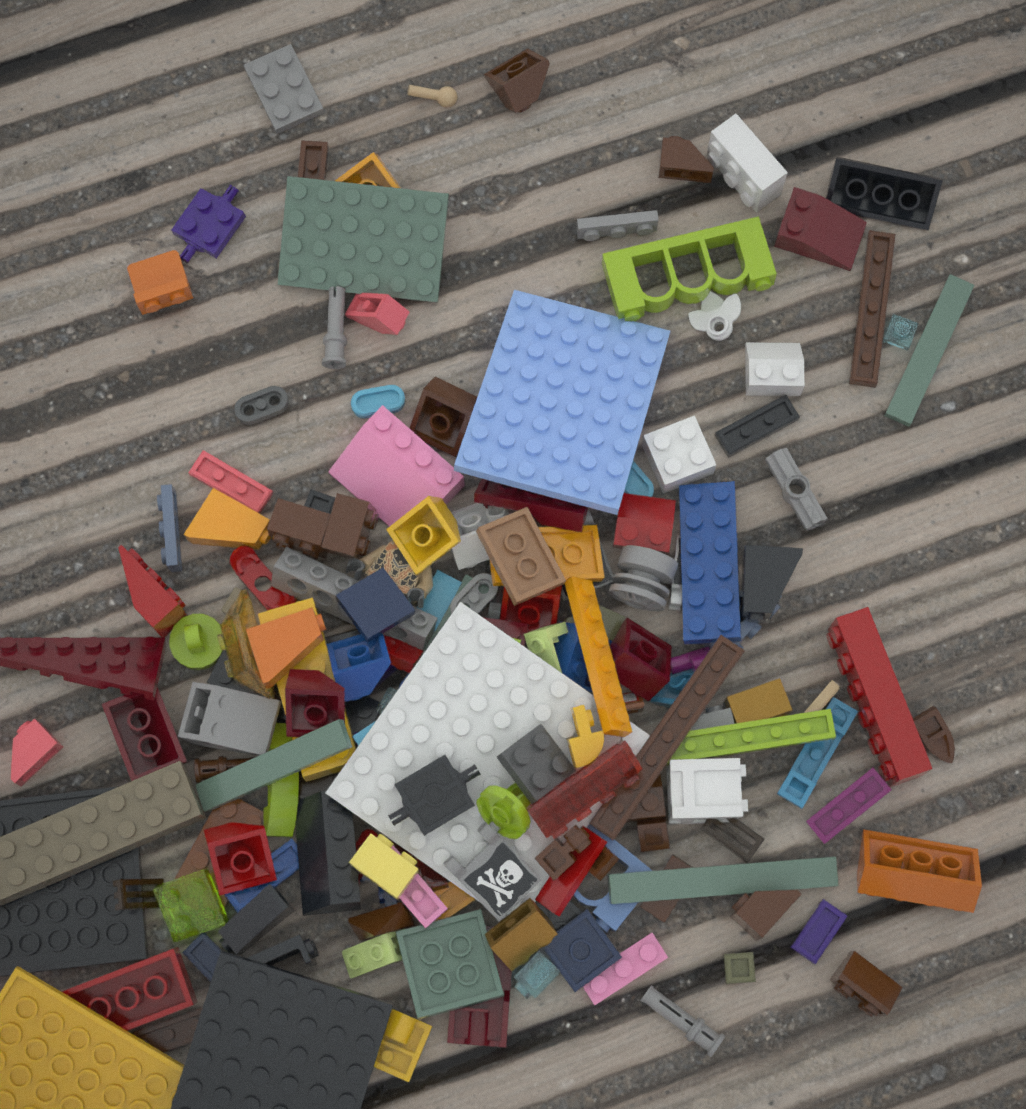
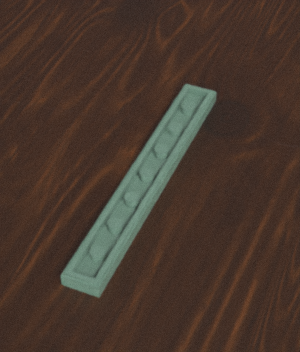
M834 856L607 874L610 904L754 893L755 891L839 886L837 861Z

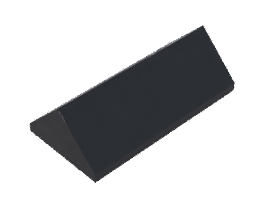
M836 157L830 175L826 199L854 215L929 230L943 179Z

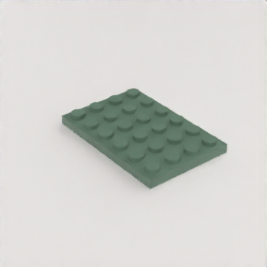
M287 176L277 285L329 290L330 287L334 286V291H336V286L345 288V291L348 293L388 294L393 298L438 302L449 194Z

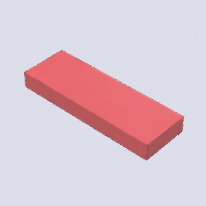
M204 450L188 472L193 478L212 489L215 488L259 514L273 495V491Z

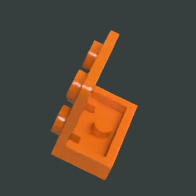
M176 250L132 263L127 267L135 292L133 295L142 315L193 299L181 258Z

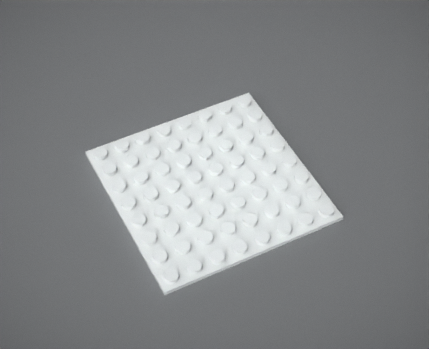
M460 602L328 788L326 794L479 901L443 863L452 855L465 867L488 845V841L477 831L485 823L478 811L477 799L481 796V792L490 785H497L507 789L515 783L497 759V756L539 724H542L573 765L566 739L577 737V732L570 708L584 705L585 710L590 709L595 725L590 727L591 733L600 731L602 726L594 696ZM630 722L632 733L626 737L604 734L602 750L593 762L586 766L575 768L576 771L537 802L530 804L526 808L531 820L530 828L518 839H509L497 833L500 828L493 822L489 824L501 839L541 879L503 919L529 898L536 902L535 898L550 876L534 858L556 838H559L565 845L567 840L563 836L573 826L577 825L579 828L582 826L588 827L597 811L650 737L649 734L632 722ZM443 755H446L452 767L459 773L473 766V764L476 765L478 769L469 773L468 776L479 770L481 775L466 783L467 792L475 804L474 807L425 836L417 823L410 817L396 824V826L393 825L392 821L400 817L401 814L390 820L388 815L403 807L402 797L394 784Z

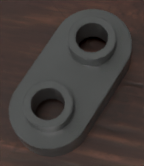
M270 386L241 397L235 404V414L241 423L253 425L283 413L288 407L289 400L283 388ZM273 399L280 400L279 404L275 406L270 403ZM247 409H254L252 415L245 414Z

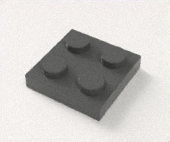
M539 724L497 756V759L531 804L537 802L576 771L542 724Z

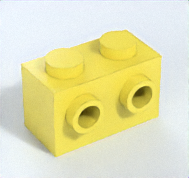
M370 834L349 863L398 900L419 872V869L415 867L417 861L404 851L399 855L391 849L394 844L382 834H379L377 838Z

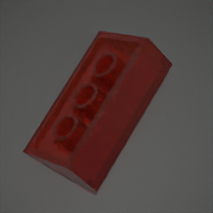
M625 740L619 741L599 755L593 762L582 767L554 787L537 802L530 804L526 810L546 839L550 836L556 839L568 830L566 824L576 818L580 822L592 813L590 807L600 801L604 805L616 796L614 790L622 784L627 788L639 780L640 776L638 773L643 768Z

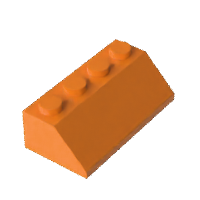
M863 829L857 870V893L974 913L982 888L978 849Z

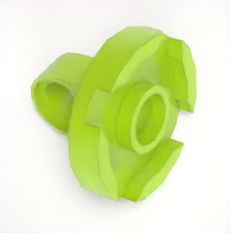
M191 614L183 617L174 625L170 633L169 647L172 655L181 665L191 670H204L214 666L226 646V635L222 626L213 617L206 614Z
M516 783L510 785L507 789L497 785H490L481 792V796L476 802L478 811L488 825L493 822L500 828L497 833L509 839H518L530 828L531 820L526 808L531 803Z

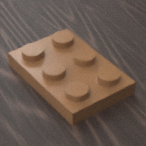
M528 507L477 528L476 533L514 606L559 587L566 582Z

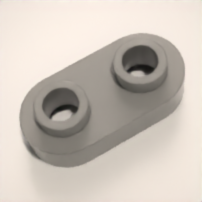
M486 573L476 575L453 598L450 605L451 614L460 602L467 605L477 614H480L497 595L498 586H493L492 576ZM481 585H486L489 591L482 594L478 588Z

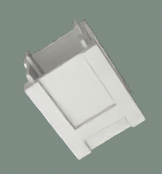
M740 758L670 760L669 766L666 767L669 825L704 824L707 819H717L722 823H730L726 818H742L743 812L748 811L747 799L742 800L741 777L746 776V764L740 765Z

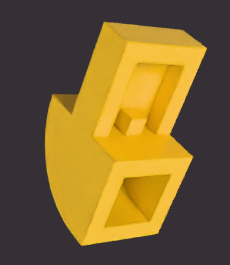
M584 705L570 708L577 737L566 740L574 768L583 767L593 762L600 754L604 743L603 730L591 733L590 727L595 726L591 710H585Z

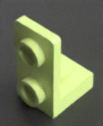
M566 622L545 626L525 633L524 637L528 650L562 673L553 643L559 642L558 636L568 633Z
M397 931L382 934L343 950L342 955L349 977L355 978L383 966L403 961L396 936Z

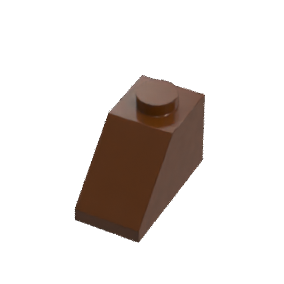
M679 136L663 137L658 178L711 183L714 167L690 140H685Z

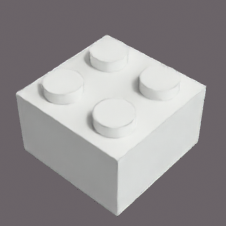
M695 416L643 435L642 447L663 494L679 488V485H687L714 474L716 463Z

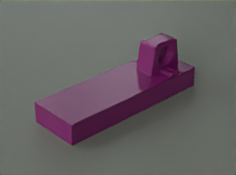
M873 767L806 822L825 844L892 789Z

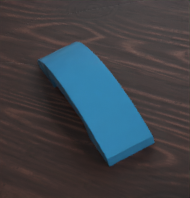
M832 697L826 709H831L836 738L805 743L777 792V795L801 809L804 807L819 777L858 712L835 697Z

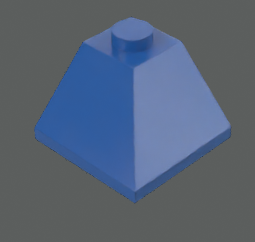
M360 634L326 644L335 682L345 688V702L358 700L363 696L370 695L391 664L383 634L368 643Z

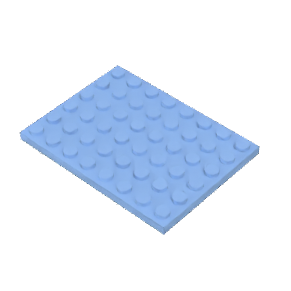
M514 290L454 464V471L618 515L670 330L635 321L625 322L624 318L618 319V317Z

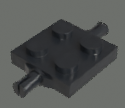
M443 755L394 784L402 797L403 807L388 815L390 820L401 814L400 817L392 821L393 825L396 826V824L410 817L417 823L425 836L474 807L475 804L467 792L466 783L481 775L479 770L468 776L469 773L478 769L476 765L473 764V766L459 773L452 767L446 755Z

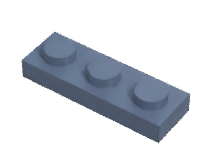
M172 484L161 485V494L157 495L158 510L163 512V521H159V532L161 538L165 539V548H161V559L163 565L166 564L171 572L182 571L177 493Z

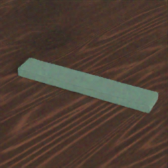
M951 274L948 276L884 416L910 427L975 286L974 284Z
M338 719L196 784L203 811L210 812L352 748L344 720Z

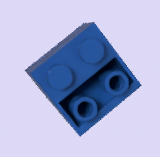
M566 622L568 633L558 636L559 642L553 643L562 674L593 695L575 623Z

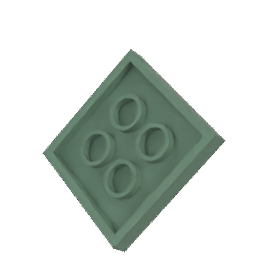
M481 909L434 921L426 929L423 925L396 932L418 1020L504 997L493 952L485 937L487 930Z

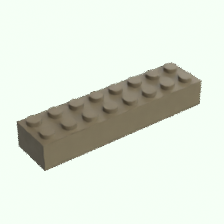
M178 761L0 837V906L206 819L186 765Z

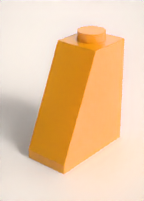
M213 488L185 531L184 536L192 544L232 548L247 545L254 550H259L262 544L266 545L271 539L267 531L270 519Z

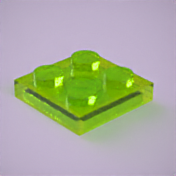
M208 868L157 885L152 889L174 943L219 928L229 922Z

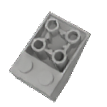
M192 682L178 737L197 746L258 756L269 751L281 701L217 685Z

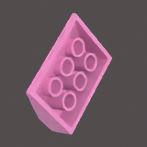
M383 405L362 426L328 471L333 478L356 498L369 501L376 508V514H379V519L388 527L427 496L442 498L447 505L465 486L464 476L461 473L454 471L453 466Z

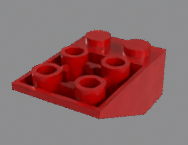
M120 545L118 549L133 606L161 637H166L179 620L188 616L183 610L186 604L170 587L165 590L167 585L152 568L146 571L149 566L133 548L127 551Z

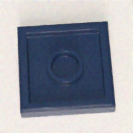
M384 568L379 569L336 595V601L367 643L415 615L414 607Z
M585 909L557 930L558 934L551 943L542 947L574 992L581 989L622 958L588 909Z

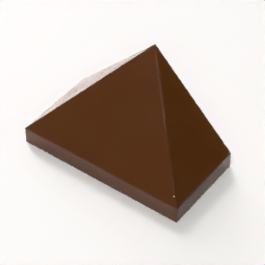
M403 902L348 918V923L359 941L414 925V921Z

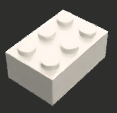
M734 114L711 131L706 154L707 160L715 169L718 168L721 171L728 186L735 188L740 193V198L747 207H752L757 213L781 195L788 172L737 114Z

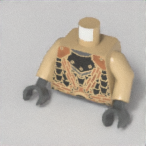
M393 540L361 559H351L348 561L345 573L356 571L354 575L355 580H360L364 572H366L364 574L366 578L379 569L384 568L411 604L415 605L418 601V608H423L424 599L433 588L431 566L419 575H416Z

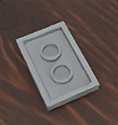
M291 44L244 64V69L276 134L324 114V109Z

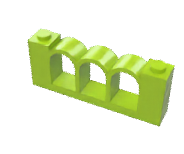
M759 216L602 254V268L618 319L624 318L625 322L639 320L644 316L645 311L650 313L662 312L673 304L675 298L686 304H697L709 295L711 289L721 295L736 294L745 286H747L748 291L755 289L756 291H764L774 285L777 275ZM734 244L742 274L735 279H724L718 276L713 269L708 249ZM697 252L706 282L698 288H688L679 283L671 258ZM662 261L670 290L660 297L648 296L639 285L634 267Z

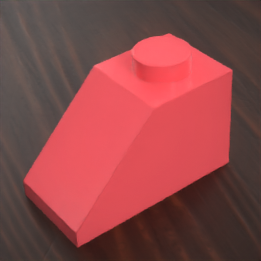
M356 293L345 316L379 333L398 335L399 331L403 329L405 320L410 312L388 294Z
M36 719L22 724L17 730L18 734L13 738L11 780L21 787L63 748V745Z

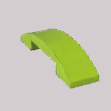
M276 723L269 751L292 741V737L286 736V723ZM299 772L268 785V806L263 808V820L267 837H293L298 807Z

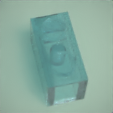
M538 951L514 976V979L518 982L515 988L526 999L532 996L536 1000L560 974V971Z

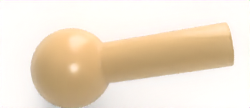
M409 85L408 87L409 96L436 100L442 107H452L457 102V93L449 86L442 87L440 90Z

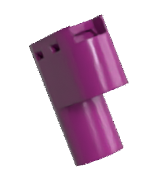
M707 646L672 657L670 668L672 675L690 669L695 672L710 651V648Z

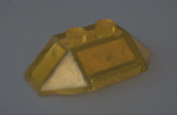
M247 589L240 591L220 624L222 633L217 635L222 651H227L229 659L224 661L228 677H233L238 685L256 695L277 700L274 687L266 689L262 682L246 629L258 624L250 594Z

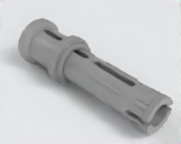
M333 286L328 290L327 334L323 338L325 358L322 359V366L328 369H342L346 366L344 347L347 345V338L343 335L346 291L345 288L336 286V292H334Z
M652 985L640 1000L686 1033V1040L697 1043L707 1051V1055L710 1058L725 1038L723 1033L718 1034L708 1027L704 1019L699 1017L695 1019L653 988Z

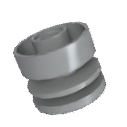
M634 545L623 546L617 567L625 573L614 574L613 581L615 584L610 585L608 594L616 600L637 609L657 612L664 611L666 605L664 598H668L670 591L661 584L673 583L678 567L677 561L668 555L650 548Z

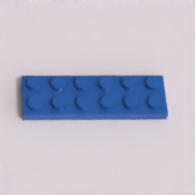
M735 481L679 485L684 644L715 643L720 635H723L732 642L741 641Z

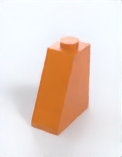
M313 607L246 629L260 676L266 689L273 687L290 669H293L324 640L322 631L326 630L325 623L321 614H315Z

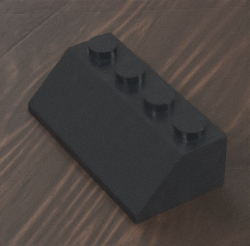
M320 791L298 800L295 825L303 916L361 910L358 870L349 863L356 854L353 813L327 795L326 791Z

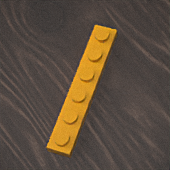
M571 576L566 580L565 587L603 733L605 735L626 737L632 733L593 582L592 580Z

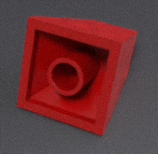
M230 822L204 829L219 895L277 880L264 826Z

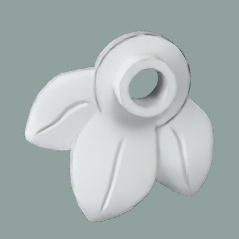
M710 291L709 295L702 301L701 310L688 313L690 323L696 330L707 332L711 339L716 341L724 340L730 336L733 330V322L740 316L741 301L737 294H733L723 301L717 294ZM718 325H724V329L722 331H715V328Z

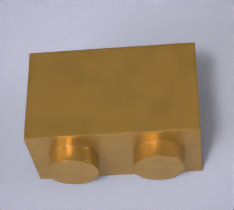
M780 678L730 695L724 701L726 708H731L735 724L786 716L792 711Z
M529 898L485 933V937L490 948L513 971L518 966L525 964L530 956L541 947L549 945L558 933L551 920Z

